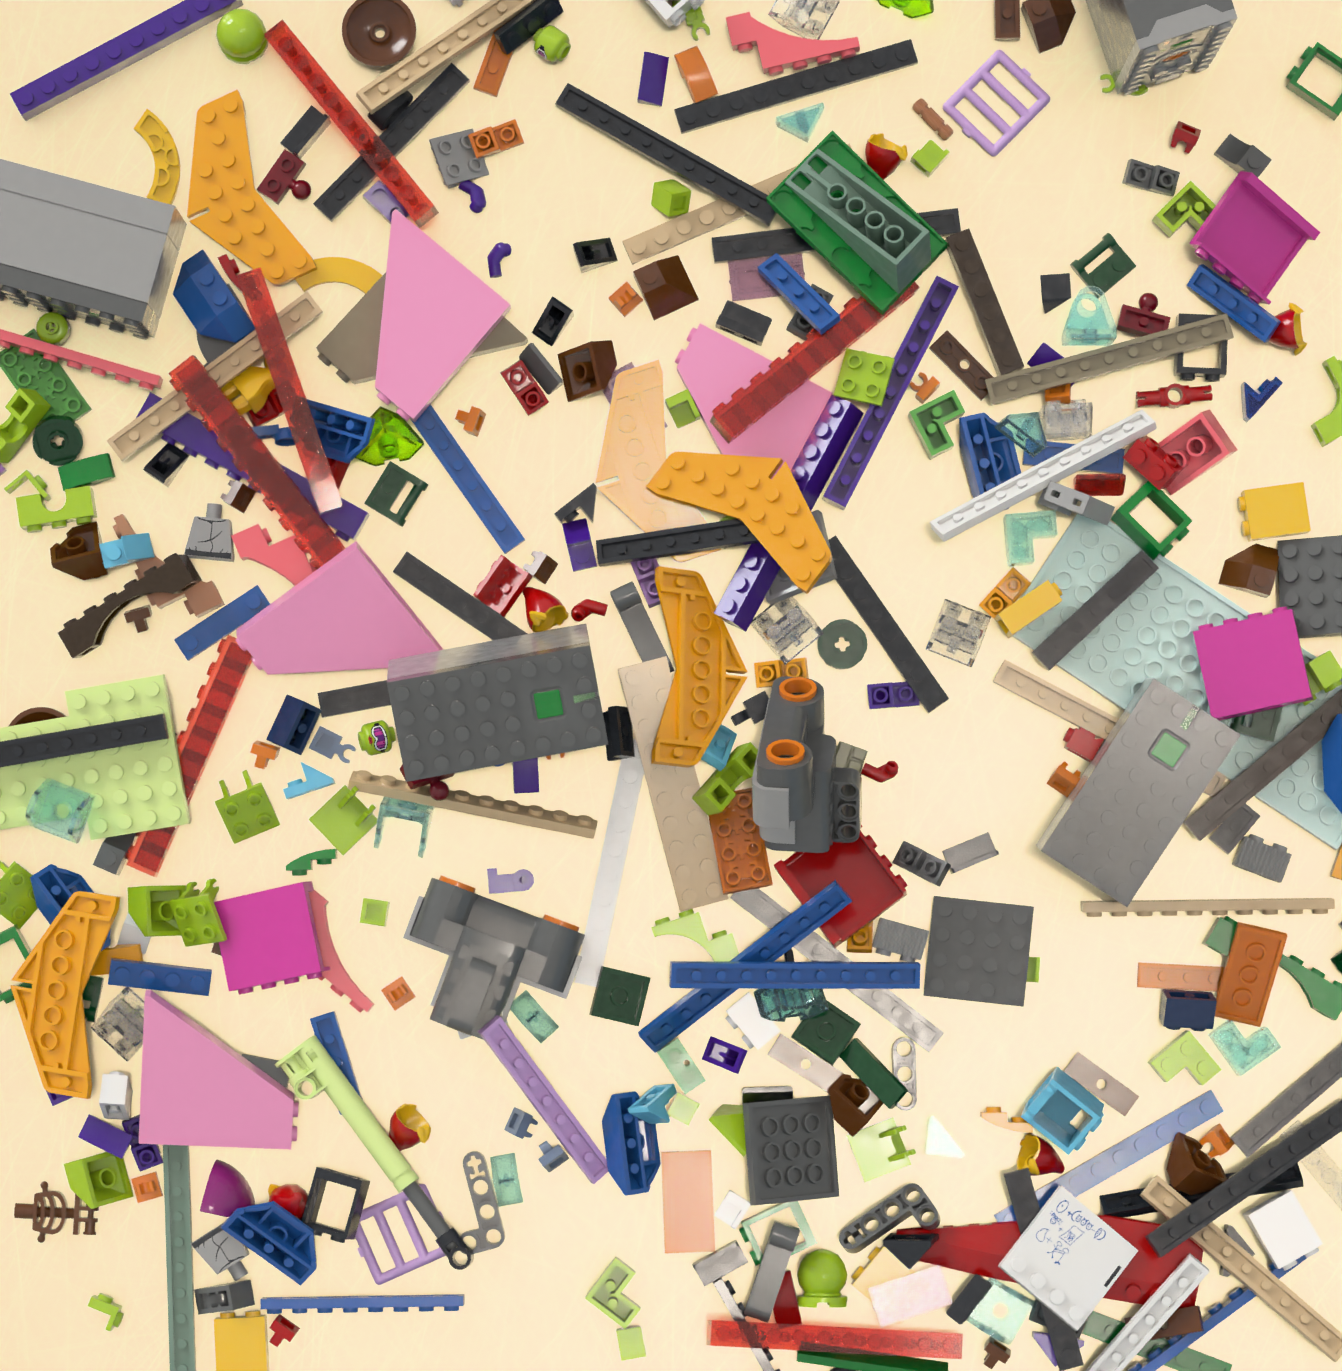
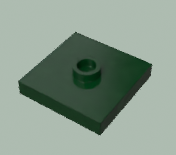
M601 966L589 1015L639 1027L651 978Z
M819 996L791 1038L833 1066L861 1026V1023Z

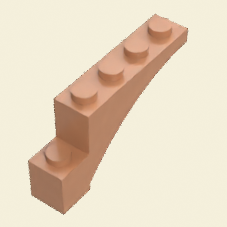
M120 514L114 517L116 525L113 526V529L119 539H121V536L136 534L125 515ZM157 556L135 562L138 567L135 573L140 580L145 577L143 573L154 566L159 568L165 562ZM212 580L209 582L200 581L183 593L156 592L147 595L151 605H157L159 609L186 597L187 600L184 601V604L189 614L194 613L197 618L225 605Z

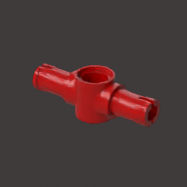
M1174 383L1168 387H1159L1158 390L1136 391V399H1140L1136 401L1137 407L1159 405L1160 407L1175 409L1181 405H1190V402L1212 401L1213 394L1210 393L1212 386L1189 387V385ZM1171 390L1177 391L1180 394V401H1171L1168 397V392Z

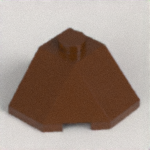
M1026 0L1021 6V11L1039 54L1063 44L1076 13L1071 0Z
M97 521L72 527L66 533L67 538L61 544L55 543L50 548L51 564L57 570L82 580L108 575V569L104 567L99 544H102V539Z
M1256 543L1226 559L1218 584L1263 598L1269 597L1278 568V549Z
M842 1074L829 1089L834 1120L852 1137L870 1121L883 1105V1102L861 1079L852 1078L848 1074Z
M1180 1132L1175 1135L1166 1168L1171 1186L1176 1191H1182L1189 1195L1211 1191L1227 1179L1221 1164L1215 1158L1210 1160L1207 1154L1200 1150L1203 1146L1195 1138Z

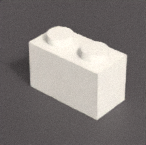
M750 992L726 1010L728 1016L725 1019L734 1030L738 1027L745 1034L741 1038L750 1049L755 1046L759 1050L781 1032Z
M113 1071L102 1075L99 1105L105 1119L129 1120L133 1091L129 1077L122 1072Z

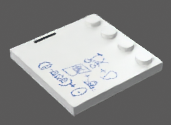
M1058 1186L998 1267L1073 1330L1078 1331L1138 1250L1064 1187Z

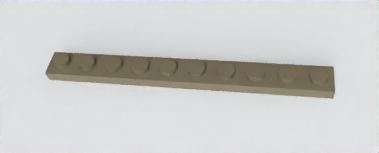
M1226 313L986 379L985 384L991 405L1230 340L1234 336Z

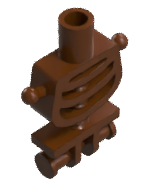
M46 1181L40 1184L42 1192L34 1194V1204L15 1203L14 1218L33 1219L32 1230L40 1232L37 1238L40 1243L45 1241V1233L53 1235L61 1232L67 1222V1218L74 1219L73 1235L80 1234L81 1222H85L84 1235H96L95 1222H98V1218H93L94 1211H99V1207L91 1209L87 1204L82 1206V1200L75 1194L74 1208L68 1209V1203L64 1194L60 1191H48V1183ZM54 1196H56L60 1200L62 1205L61 1208L57 1207ZM45 1197L48 1198L50 1203V1207L48 1208ZM81 1210L88 1211V1217H81ZM46 1217H50L48 1225L43 1227ZM56 1218H61L59 1226L56 1229H52Z

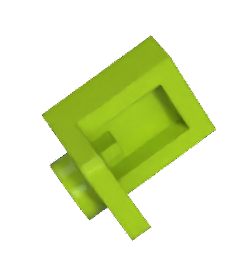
M99 1293L98 1296H91L88 1307L111 1315L105 1330L112 1331L114 1326L118 1328L124 1316V1313L120 1312L122 1306L112 1302L113 1297Z

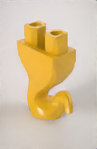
M283 350L277 354L274 360V355L270 351L264 359L265 368L250 366L220 389L227 401L240 394L238 398L231 402L239 416L251 409L254 413L261 410L271 390L286 382L297 370Z

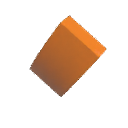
M698 46L674 55L680 74L686 80L693 102L697 103L718 94L711 73Z
M516 119L493 128L490 126L468 135L477 159L525 144Z

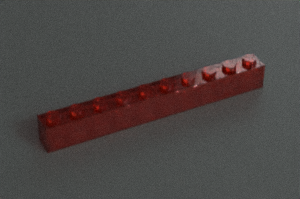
M283 19L264 34L268 43L416 225L421 228L435 217L439 212Z
M259 267L239 274L237 278L319 514L322 515L343 508L344 505L262 269Z
M914 282L883 315L862 296L858 299L855 297L851 298L844 304L845 310L839 314L841 321L822 335L815 328L806 335L808 339L802 344L796 342L787 350L789 354L785 358H776L769 364L770 370L765 374H762V372L756 374L749 381L751 385L745 390L743 387L736 390L730 396L732 400L726 405L722 402L712 410L713 416L710 419V423L726 442L730 444L842 354L846 348L852 346L913 297L920 287Z
M191 355L168 373L172 377L169 382L178 393L182 390L186 395L185 403L193 412L198 411L203 417L200 420L208 432L213 430L218 436L217 444L224 452L229 450L233 455L234 459L231 461L240 472L244 470L250 477L247 480L249 485L255 492L260 490L265 496L262 501L271 512L276 510L281 517L278 521L286 531L291 530L294 533L296 545L302 551L306 549L312 556L309 561L316 570L346 549L195 355Z
M230 635L227 636V639L221 640L217 652L220 653L216 662L212 661L207 671V675L210 676L207 684H202L196 698L199 699L196 708L192 707L187 716L188 727L186 731L182 730L176 741L179 745L178 753L188 806L252 664L251 658L253 656L248 650L243 651L236 642L237 638ZM180 825L137 832L135 836H138L135 846L131 845L125 856V859L128 860L126 865L157 877Z
M708 1320L706 1345L962 1359L963 1334Z

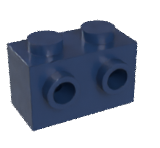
M287 694L266 740L302 755L322 710Z
M1163 989L1159 1018L1163 1027L1170 1030L1191 1028L1194 1031L1202 1032L1205 1029H1213L1217 1001L1212 992Z

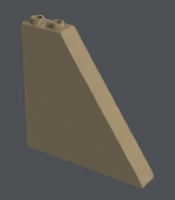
M386 272L316 347L320 353L317 357L325 365L329 366L332 364L338 369L336 374L345 383L350 380L355 385L376 380ZM504 317L470 358L525 346L528 343V338Z

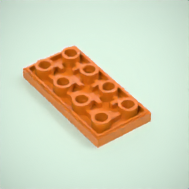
M752 788L734 791L736 796L722 812L709 815L723 895L773 886L765 841L760 837L759 826L753 821Z

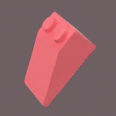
M1210 409L1199 413L1158 443L1162 450L1175 457L1178 464L1184 468L1166 489L1170 495H1173L1238 450Z

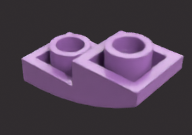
M656 558L630 562L648 607L652 608L659 605L660 600L655 584V568L659 566Z

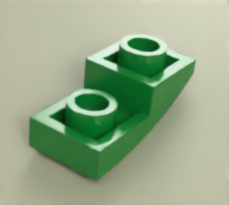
M109 453L84 458L57 467L63 491L65 489L83 487L88 484L96 485L115 477Z
M325 849L303 855L287 864L286 871H292V876L307 875V870H313V860H317V865L332 864V859H338L337 849Z

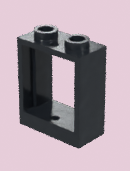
M1179 313L1176 316L1175 327L1218 315ZM1228 340L1219 343V368L1183 367V352L1174 355V376H1180L1182 381H1194L1195 377H1204L1207 382H1219L1220 378H1224L1227 375Z
M316 1167L301 1221L314 1230V1235L322 1236V1233L331 1235L330 1240L345 1243V1240H354L370 1181L328 1168ZM327 1181L356 1189L345 1230L316 1222Z

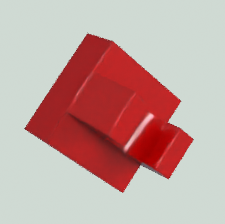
M1178 121L1172 136L1171 147L1175 148L1179 141H1184L1186 143L1184 152L1189 154L1193 147L1196 146L1201 130Z
M279 1314L269 1327L275 1332L269 1342L276 1347L281 1344L283 1339L291 1342L300 1328Z

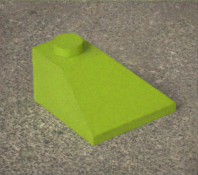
M186 885L127 887L128 913L145 937L181 936L169 901L180 898L186 891Z
M722 1104L709 1118V1121L744 1157L746 1155L743 1105Z
M104 1152L64 1164L70 1189L91 1209L134 1197L124 1159Z

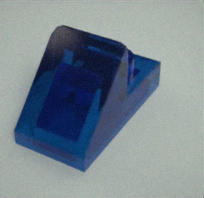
M1276 376L1271 381L1266 379L1257 389L1260 394L1246 382L1241 384L1243 420L1246 423L1283 384Z

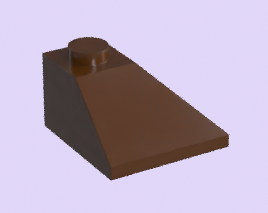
M678 255L654 261L633 271V277L654 321L699 301Z
M612 340L590 341L557 354L568 402H573L605 390L617 366Z

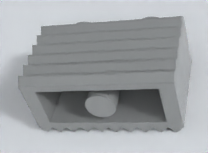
M1250 834L1249 837L1244 836L1241 839L1232 865L1277 883H1282L1292 854L1287 853L1288 848L1277 843H1273V846L1264 844V838L1254 834Z
M880 917L872 947L877 948L876 953L890 957L892 952L901 955L900 960L915 962L916 959H922L929 931Z

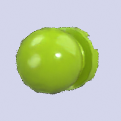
M234 9L226 13L217 25L216 37L218 44L229 60L237 64H249L264 55L268 47L269 37L263 21L256 13L248 9Z
M825 1249L815 1250L806 1254L800 1262L797 1272L799 1285L804 1291L803 1295L797 1296L798 1307L817 1308V1303H827L829 1308L847 1307L848 1296H843L840 1291L846 1285L848 1274L845 1264L838 1254Z

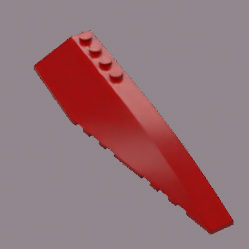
M1097 1215L1138 1250L1103 1298L1144 1305L1189 1253L1202 1263L1203 1249L1190 1238L1163 1257L1158 1258L1144 1236L1162 1224L1108 1215ZM1017 1221L995 1222L992 1225L969 1224V1226L953 1227V1225L933 1230H926L922 1227L897 1229L896 1235L939 1234V1239L919 1260L920 1262L1017 1283L998 1267L1021 1236ZM1199 1285L1177 1309L1195 1306Z

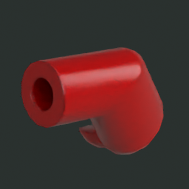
M584 599L572 608L571 616L578 622L584 620L592 613L605 617L608 604Z
M888 761L878 768L865 763L860 774L883 783L898 774L899 766L895 761Z

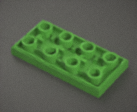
M34 328L24 335L42 341ZM11 345L9 349L5 348L0 352V367L16 390L19 388L36 390L51 405L40 422L47 417L55 415L69 416L75 422L92 410L59 362L47 361L43 359L44 355L35 352L33 356L19 352L20 348Z

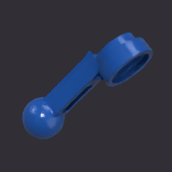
M279 424L257 427L233 425L227 431V435L242 443L245 440L273 438L275 444L279 446H293L300 442V436L296 428H279Z

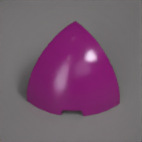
M216 1159L207 1181L200 1212L230 1217L237 1208L255 1205L252 1189L241 1172L232 1165Z

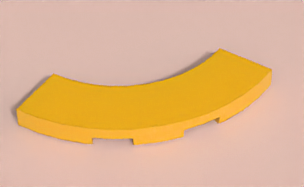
M146 109L133 128L149 145L155 162L154 180L146 197L172 205L180 182L178 150L167 127L154 113Z
M324 257L314 259L317 270L295 280L304 292L321 284L338 282L353 286L366 294L383 275L372 267L353 259Z

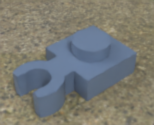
M319 726L309 746V749L331 760L334 754H337L342 762L348 764L350 760L344 757V751L350 749L355 752L357 750L351 744L341 745L340 742L343 737L322 726Z

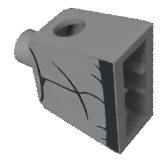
M207 503L206 517H194L184 555L187 554L189 558L234 562V545L231 537L233 535L232 522L229 519H221V504Z
M221 1225L191 1243L192 1247L217 1275L228 1269L233 1279L237 1281L248 1274L240 1261L250 1254L248 1248L221 1229Z

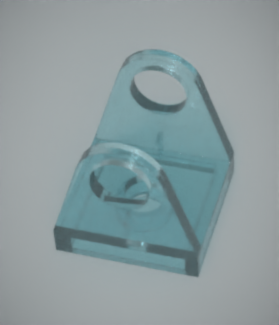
M1084 287L1079 291L1072 303L1062 333V346L1112 345L1117 338V328L1106 296L1098 287ZM1087 292H1095L1096 294H1098L1100 297V301L1096 296L1089 294ZM1089 299L1093 301L1096 310H1086L1082 306L1081 300Z
M47 778L32 795L26 810V819L29 825L77 844L80 841L96 796ZM59 804L68 806L69 814L66 818L58 816L57 807Z
M384 797L379 808L374 848H380L386 817L400 818L423 824L418 857L423 858L434 807Z
M989 1278L987 1281L992 1283L993 1287L966 1321L996 1340L1011 1346L1035 1301L1001 1281ZM999 1303L1005 1304L1007 1307V1314L1002 1318L996 1317L993 1313V1308Z

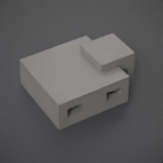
M1050 481L1049 486L1043 489L1038 501L1039 504L1068 516L1071 515V512H1074L1107 526L1115 509L1114 506L1053 481ZM1078 501L1082 502L1080 507L1076 505Z

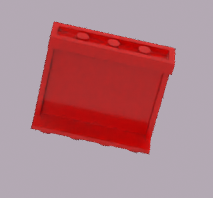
M861 830L859 838L854 842H833V845H830L829 851L824 853L796 852L785 861L781 859L774 864L775 870L802 905L835 880L851 897V903L819 927L834 948H837L907 896L905 888L908 885L900 874L896 876L890 870L893 865L885 854L880 856L875 850L878 847L876 842L869 834L865 837Z

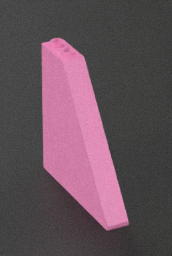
M396 209L392 212L375 388L379 392L376 396L386 405H389L390 402L398 408L396 413L406 421L410 418L416 422L509 312L511 305Z
M701 323L697 329L693 327L686 339L690 343L686 350H680L675 363L678 364L677 372L686 389L689 390L720 454L782 458L783 463L771 480L785 461L791 471L832 392Z
M357 541L237 628L236 642L243 651L248 650L253 656L251 660L259 670L263 669L267 674L388 668L389 660L444 650Z
M146 990L139 1144L291 1150L292 1141H297V1126H292L293 1117H298L299 1102H294V1093L152 990Z

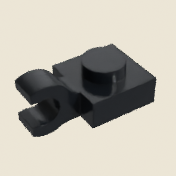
M765 691L742 702L745 710L730 717L734 726L748 719H751L754 725L765 719L769 700Z

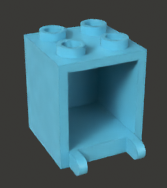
M1056 1067L1028 1100L1021 1117L1069 1155L1073 1149L1078 1151L1083 1146L1089 1130L1094 1132L1102 1123L1104 1103L1059 1067ZM1083 1109L1089 1115L1076 1129L1070 1122Z

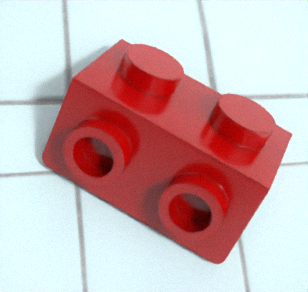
M500 555L491 565L486 577L477 585L473 596L505 617L533 576L512 563L505 556Z

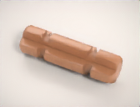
M920 98L913 104V110L918 115L921 114V118L934 131L937 130L938 135L943 140H947L953 134V129L948 124H944L945 121L932 107H928V103L923 98Z

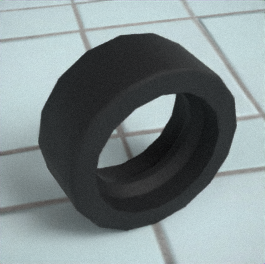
M405 91L372 115L369 112L367 116L380 130H385L410 105L413 95L409 91Z

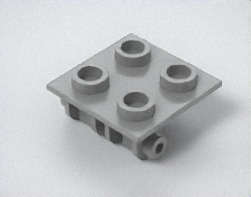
M473 128L429 139L431 150H433L436 163L439 166L438 169L444 180V185L448 186V188H453L458 185L457 183L489 175L484 158H476L468 137L469 134L474 133Z

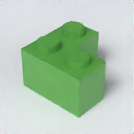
M955 390L910 411L908 414L930 460L954 447V443L944 425L962 417L965 413Z

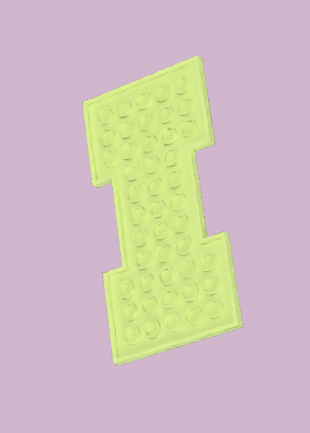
M165 674L65 691L69 716L0 728L1 742L165 713L169 735L168 739L0 767V830L86 816L90 840L190 823Z

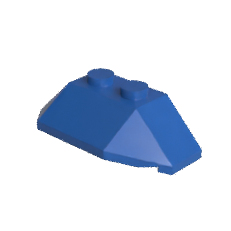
M203 249L182 263L173 295L200 335L238 343L256 329Z
M297 396L290 421L296 427L302 442L309 452L350 463L368 445L375 419Z
M984 412L959 418V447L973 498L1021 474L1010 431L991 419Z
M1337 714L1322 739L1324 792L1342 814V714Z
M53 864L48 865L30 877L37 908L50 925L73 893L78 891L94 893L81 875L66 869L57 868ZM111 929L101 951L110 946Z
M636 1091L613 1094L602 1119L608 1172L625 1196L649 1192L650 1185L661 1165L656 1124H649L631 1115L628 1111V1108L639 1099Z
M274 1201L237 1208L221 1225V1229L300 1286L317 1268L314 1230Z

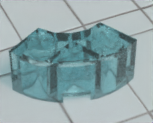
M758 989L754 992L760 1016L770 1021L785 1022L786 1018L798 1016L800 1020H804L829 1010L823 989Z

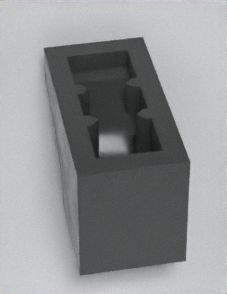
M1231 133L1214 153L1216 157L1238 174L1240 171L1252 172L1257 177L1262 174L1272 161L1271 158L1253 144H1246Z
M139 832L107 837L102 842L93 865L120 876Z
M251 1280L194 1290L198 1315L231 1311L255 1305Z

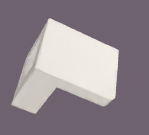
M729 1190L716 1210L715 1217L736 1230L748 1211L750 1202Z

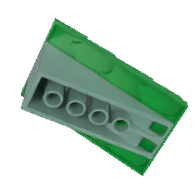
M833 130L766 197L767 203L793 227L799 236L827 260L830 266L882 315L948 247V243Z

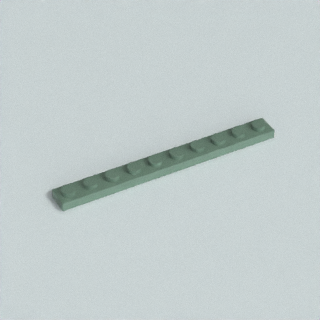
M163 1145L170 1371H196L189 1146Z

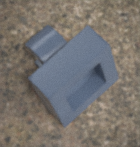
M514 1107L504 1130L521 1139L524 1136L531 1138L533 1134L527 1132V1129L531 1123L537 1125L538 1122L533 1119L532 1115Z
M546 1140L539 1145L544 1155L538 1160L548 1173L569 1159L559 1144L553 1148Z

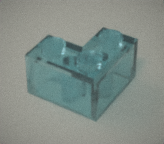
M1056 510L1004 515L1007 567L1032 565L1035 562L1033 540L1050 539L1058 535Z
M1227 1020L1208 1034L1236 1076L1244 1075L1282 1048L1267 1026L1261 1027L1245 1039L1234 1022Z

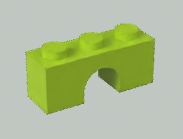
M19 388L5 406L11 414L0 425L1 463L10 462L51 407L36 390Z
M91 486L65 489L66 503L58 511L47 510L44 497L41 494L15 497L20 527L23 530L27 529L28 533L42 531L44 526L52 525V529L67 527L69 522L76 521L77 525L92 523L91 519L97 518L93 488Z
M751 742L737 746L729 755L726 766L721 771L717 769L692 797L708 816L722 812L736 796L734 792L736 787L753 776L758 749Z

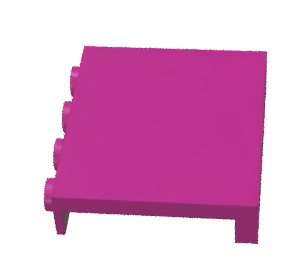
M1240 171L1189 244L1196 249L1194 253L1203 260L1208 259L1213 264L1212 268L1217 273L1225 274L1229 277V283L1239 290L1243 289L1247 293V297L1257 304L1270 305L1271 301L1267 298L1268 294L1307 239L1316 240L1321 232L1252 172Z
M1286 606L1273 609L1271 614L1263 615L1262 612L1247 615L1248 619L1238 621V618L1224 620L1223 625L1213 627L1212 623L1199 626V630L1193 631L1211 716L1221 721L1314 700L1295 623V614L1292 609L1288 610Z
M312 881L295 883L214 902L227 940L219 942L229 992L238 990L239 995L254 992L253 987L260 985L262 990L274 988L278 981L284 980L285 985L299 982V977L307 975L308 980L323 977L322 972L330 970V966H323L308 892L314 891Z

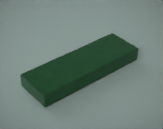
M854 1038L839 1056L889 1109H893L908 1092V1089L858 1038Z

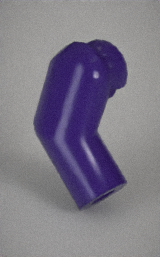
M470 180L461 182L458 188L470 195L472 203L469 207L471 211L475 213L482 212V209L486 206L484 190Z
M499 242L495 244L488 254L487 261L490 278L502 276L500 262L504 257L509 256L512 251L508 243Z

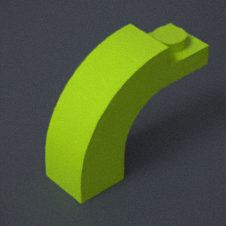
M1335 355L1322 363L1336 390L1337 399L1335 407L1329 415L1311 425L1322 447L1342 436V361L1340 359L1337 360Z

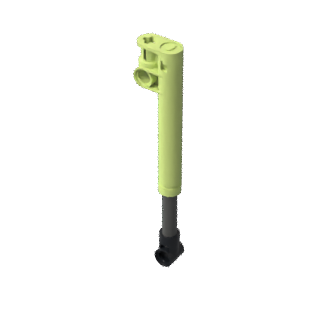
M315 1035L310 1037L280 1059L275 1066L277 1068L281 1067L289 1078L288 1082L293 1087L295 1095L302 1100H308L325 1091L390 1182H393V1186L398 1193L401 1191L405 1193L437 1237L435 1241L448 1258L450 1265L457 1270L469 1267L474 1260L472 1249L464 1243L454 1227L450 1229L416 1182L419 1179L414 1170H411L409 1163ZM305 1081L310 1082L313 1086L310 1095H305L301 1090V1086ZM457 1251L466 1253L467 1262L465 1264H459L456 1261L455 1255Z

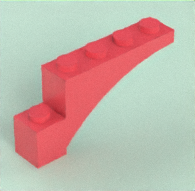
M750 12L726 17L733 51L738 50L739 53L753 50V46H757L763 73H769L770 76L781 74L784 72L783 69L793 67V70L804 69L808 67V63H829L832 61V58L841 56L842 59L856 56V52H860L858 37L839 40L806 39L772 29L751 17Z
M259 524L231 535L243 561L249 559L264 565L285 577L295 586L317 570L315 562H309L305 553L310 551L304 538L299 540L296 534L270 546L268 543L272 539L267 528L261 529Z
M315 890L308 892L323 966H330V970L322 972L323 977L318 979L322 981L326 978L331 982L330 988L340 997L343 994L351 999L349 1004L360 1013L363 1009L369 1012L375 1004L350 978L335 950L329 931L326 905L329 901Z

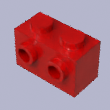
M1148 436L1138 438L1123 456L1130 465L1158 490L1169 487L1184 469L1178 464L1175 457L1162 450L1158 442Z

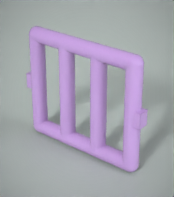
M997 50L943 104V110L963 128L962 132L968 138L972 137L991 156H996L1050 102V96L1030 78L1031 73L1025 68L1021 69L1002 50ZM998 62L1038 98L1029 109L990 73ZM982 79L1021 116L1012 126H1009L972 90ZM964 97L1003 133L1002 137L995 144L955 108Z
M419 1184L423 1192L426 1194V1196L429 1198L431 1203L436 1208L427 1186L425 1184ZM404 1192L362 1210L355 1236L359 1245L357 1250L360 1257H364L377 1285H382L446 1256L440 1247L431 1252L427 1251L406 1203L409 1199ZM397 1206L419 1256L406 1263L383 1214L384 1211ZM372 1216L375 1218L396 1266L384 1273L379 1268L360 1224L361 1221Z

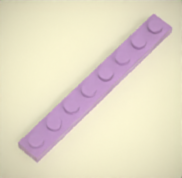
M496 1015L478 1033L589 1182L595 1184L608 1173L606 1158L503 1019Z

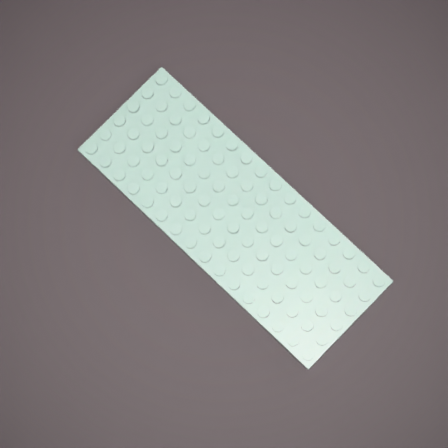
M1077 514L1023 595L1025 596L1049 580L1051 584L1055 582L1063 595L1060 598L1062 601L1014 634L1013 637L1032 650H1035L1142 549L1113 522L1109 521L1107 526ZM1159 555L1153 561L1159 569L1056 665L1123 710L1127 708L1146 678H1154L1193 703L1199 709L1211 715L1193 631L1199 630L1198 627L1212 623L1213 627L1223 625L1224 620L1238 618V621L1248 619L1247 615L1251 613L1166 557ZM1301 647L1305 664L1316 658V656ZM1342 684L1327 693L1324 690L1319 691L1315 694L1317 699L1306 706L1302 702L1298 705L1284 706L1274 742L1240 734V737L1217 771L1225 775L1230 781L1234 780L1340 691ZM1253 714L1245 716L1243 726L1250 728ZM1234 718L1221 720L1220 722L1230 727V724L1234 722ZM1321 739L1259 791L1255 797L1337 850L1342 843V814L1324 792Z

